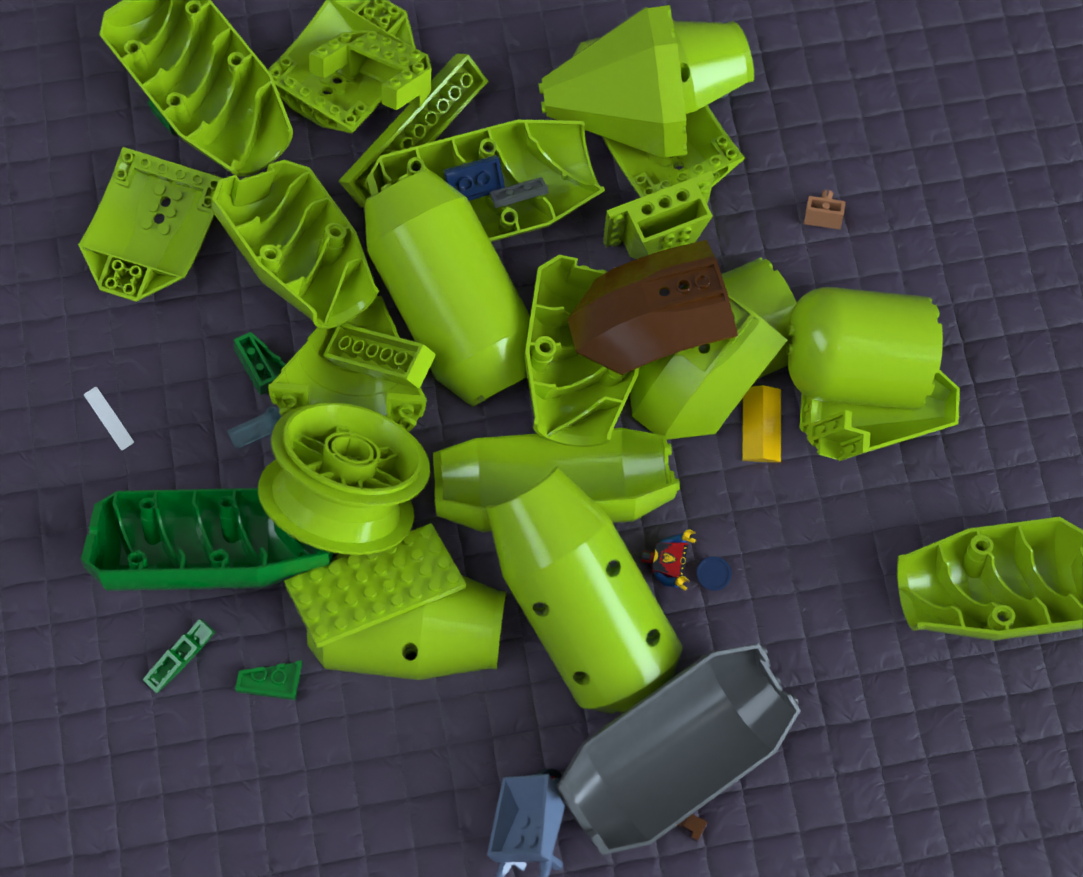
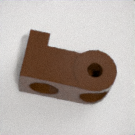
M691 814L675 827H682L691 832L690 839L698 842L708 822Z

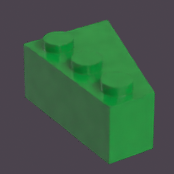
M252 332L234 339V351L258 393L262 395L269 392V384L276 379L286 364L278 355L271 352L268 346Z

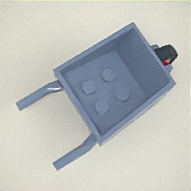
M547 768L540 770L536 775L503 778L487 853L489 858L496 863H500L495 877H504L512 865L524 871L527 865L525 862H540L539 877H548L551 867L556 871L562 869L563 862L552 855L565 808L559 791L556 789L562 777L558 770Z

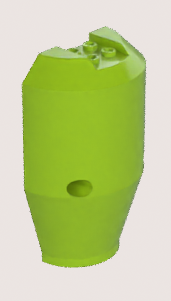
M673 21L678 45L685 114L697 111L738 87L754 81L751 51L741 27L736 22ZM599 38L581 42L573 56Z
M281 160L268 164L267 172H261L241 180L236 175L219 180L212 198V210L260 281L310 318L318 328L329 329L345 324L361 314L374 301L379 290L374 284L357 232L309 167Z
M558 255L537 269L524 352L534 415L533 428L541 437L558 444L576 447L599 446L611 440V433L638 377L639 368L622 376L576 353L567 319L595 279L607 273V271L590 269L584 265L577 266V258Z
M1061 517L969 528L909 554L898 555V591L902 610L909 627L913 631L928 630L992 641L1083 629V530Z
M339 553L333 558L332 562L351 554ZM462 575L466 582L465 589L319 648H316L307 630V645L325 669L413 680L484 669L497 670L502 617L507 592L498 591ZM410 653L417 655L412 661L406 660Z

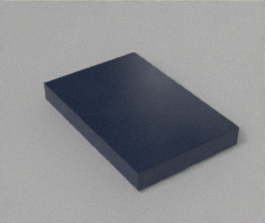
M498 155L443 170L446 182L466 196L469 201L490 195L489 192L505 188Z

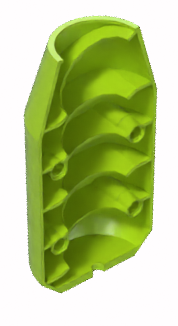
M122 0L104 12L99 35L184 142L238 177L249 176L268 167V164H272L286 150L292 140L293 129L273 77L211 0Z
M514 120L381 155L367 177L369 192L372 196L382 191L381 187L388 183L393 185L399 182L398 178L401 176L416 174L418 171H413L412 169L414 168L431 170L446 181L443 170L495 155L499 157L505 187L542 177L548 187L549 193L499 208L494 207L490 195L469 201L491 242L548 227L605 192L604 186L601 187L597 182L591 166L585 140L584 121Z
M558 467L552 469L549 476L525 493L502 504L486 506L502 576L578 706L613 714L615 711L624 712L673 678L682 652L681 642L609 516ZM611 560H615L613 564H608Z

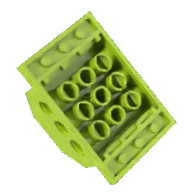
M712 171L607 210L603 236L605 247H614L623 241L629 256L638 259L662 250L696 242L713 217L708 207L714 181Z

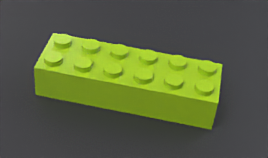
M342 324L337 326L323 356L335 366L420 389L436 354L424 344Z

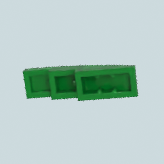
M199 619L187 634H183L172 649L165 652L144 677L143 681L156 693H159L204 647L216 631L203 619Z

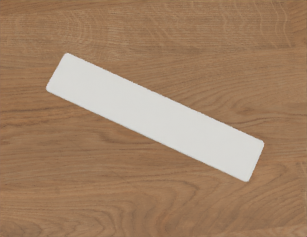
M94 387L84 394L85 398L118 447L124 450L133 444V439L99 389Z

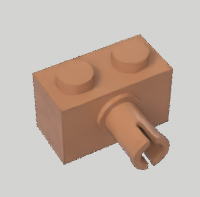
M823 190L821 198L809 196L804 224L841 230L846 201L833 200V192L829 190L828 196L826 195L827 190Z

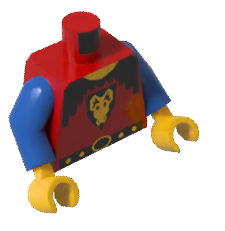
M688 529L684 533L660 540L659 543H656L654 552H642L641 562L652 564L651 573L654 574V577L666 587H680L684 591L687 590V587L682 585L684 582H690L683 576L688 543L685 542L695 543L696 539L689 537L696 532Z

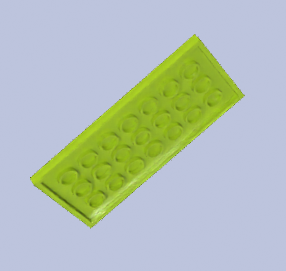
M432 523L410 531L407 537L393 548L373 554H351L330 562L328 566L313 569L284 580L285 587L316 648L466 588V582Z

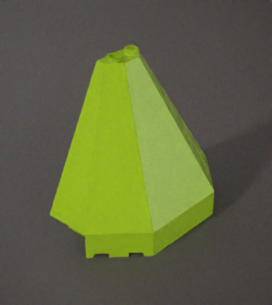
M670 5L642 8L542 78V83H538L540 94H544V102H541L542 113H546V116L565 121H584L585 130L662 158L687 154L685 105L678 45Z
M939 370V373H936L933 379L935 387L931 396L927 395L925 398L926 404L917 410L822 402L813 400L802 393L799 428L807 434L808 441L818 449L817 453L819 455L842 461L958 425L960 388Z

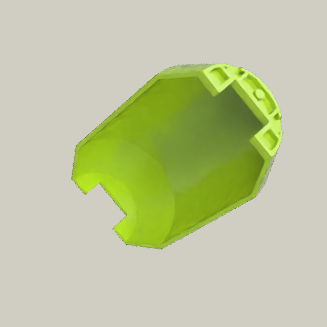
M423 168L412 176L408 174L398 178L399 182L393 185L391 183L381 187L382 191L380 193L372 195L365 200L367 202L364 206L367 253L415 342L424 344L436 354L430 366L435 379L468 405L474 407L489 399V397L528 378L524 352L530 314L468 198L434 172Z
M613 428L609 442L593 447L568 446L549 441L538 434L475 438L433 452L437 516L480 532H492L486 506L499 505L525 493L549 476L555 467H558L609 516L612 523L633 522L675 498L677 491H680L679 479H675L674 471L669 469L668 455H672L671 443H667L666 436L626 428Z

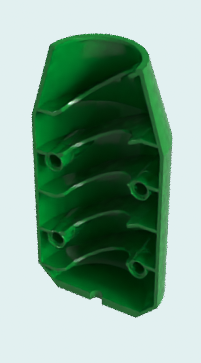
M258 488L116 491L94 504L89 524V535L86 537L81 560L85 570L106 591L263 588L307 571L328 566L333 560V552L308 545L282 530L270 519L259 500Z

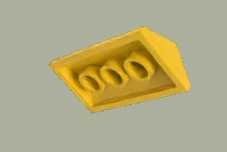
M764 385L753 386L744 395L742 461L781 463V389Z

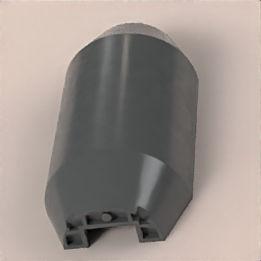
M757 643L708 652L581 743L558 782L556 789L559 791L561 799L577 824L602 855L652 844L777 752L800 713V709L797 706L799 703L797 698L792 693L789 694L783 691L779 685L781 683L779 678L770 671L771 665L767 657L768 651L763 644Z

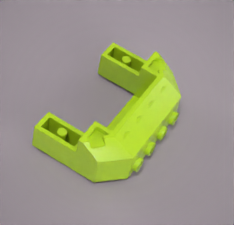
M375 31L343 32L309 53L310 73L323 79L334 72L349 78L358 73H363L384 82L382 84V104L398 110L407 103L420 108L431 92V65L428 54L394 41L389 37L377 34Z

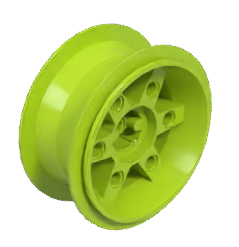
M344 403L305 405L287 412L278 420L271 435V446L276 459L266 466L258 482L259 500L263 509L274 523L289 535L308 545L341 554L362 555L382 552L393 548L407 537L414 521V509L410 499L424 489L430 474L427 454L414 436L402 426L380 413Z

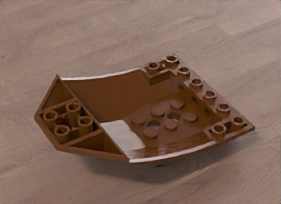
M707 240L662 250L613 268L595 279L567 319L576 353L622 376L645 364L677 352L738 337L727 289L718 262ZM681 284H686L689 286V288L682 290L679 288V286ZM668 289L670 294L668 296H661L659 291Z

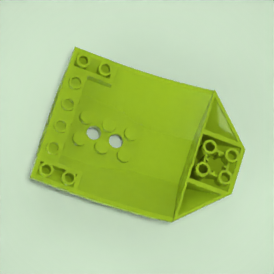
M326 0L295 42L268 69L281 99L291 109L321 127L347 133H353L382 101V84L384 82L363 73H358L349 78L334 72L323 79L310 73L309 53L341 33L349 31H375L377 34L389 37L394 41L416 49L407 12L388 0ZM340 78L343 82L336 84L333 82V79ZM324 91H329V92H331L332 94H327V95H325L323 92H324Z
M708 105L686 114V155L662 158L602 136L617 164L640 198L712 171L714 175L713 187L744 160V156L724 131ZM677 166H682V167H683V168L680 169V170L674 169V168L677 167Z
M123 147L101 203L78 244L99 290L137 302L184 279L202 247L215 216L212 210V198L219 180L223 178ZM164 199H171V203L169 206H162V201ZM158 214H162L165 217L161 224L155 223L154 220Z
M685 284L682 290L689 288V286ZM727 291L738 337L709 343L710 350L706 354L701 353L699 346L639 367L638 377L630 392L632 417L652 433L666 436L667 440L716 434L750 387L788 340Z

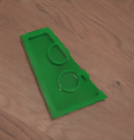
M299 660L290 664L282 663L266 668L258 667L240 670L235 691L238 693L295 700L303 661Z

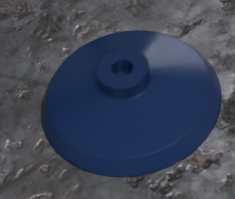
M707 557L700 562L697 568L698 581L708 590L717 591L725 588L732 577L729 564L720 557Z

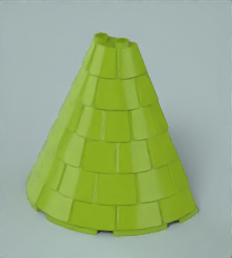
M376 296L374 301L361 314L345 323L400 338L382 296ZM317 327L307 338L308 341L282 368L281 373L268 387L271 401L273 404H277L281 416L305 405L344 403L380 413L402 426L408 432L416 426L419 417L423 416L427 400L421 387L417 389L338 367L326 359L323 354L337 327L329 329Z

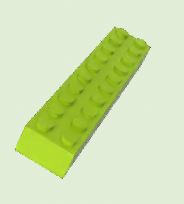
M457 53L431 80V92L422 107L419 108L409 104L341 177L339 183L361 208H364L367 203L365 200L371 196L367 177L379 156L434 142L489 82L468 54Z

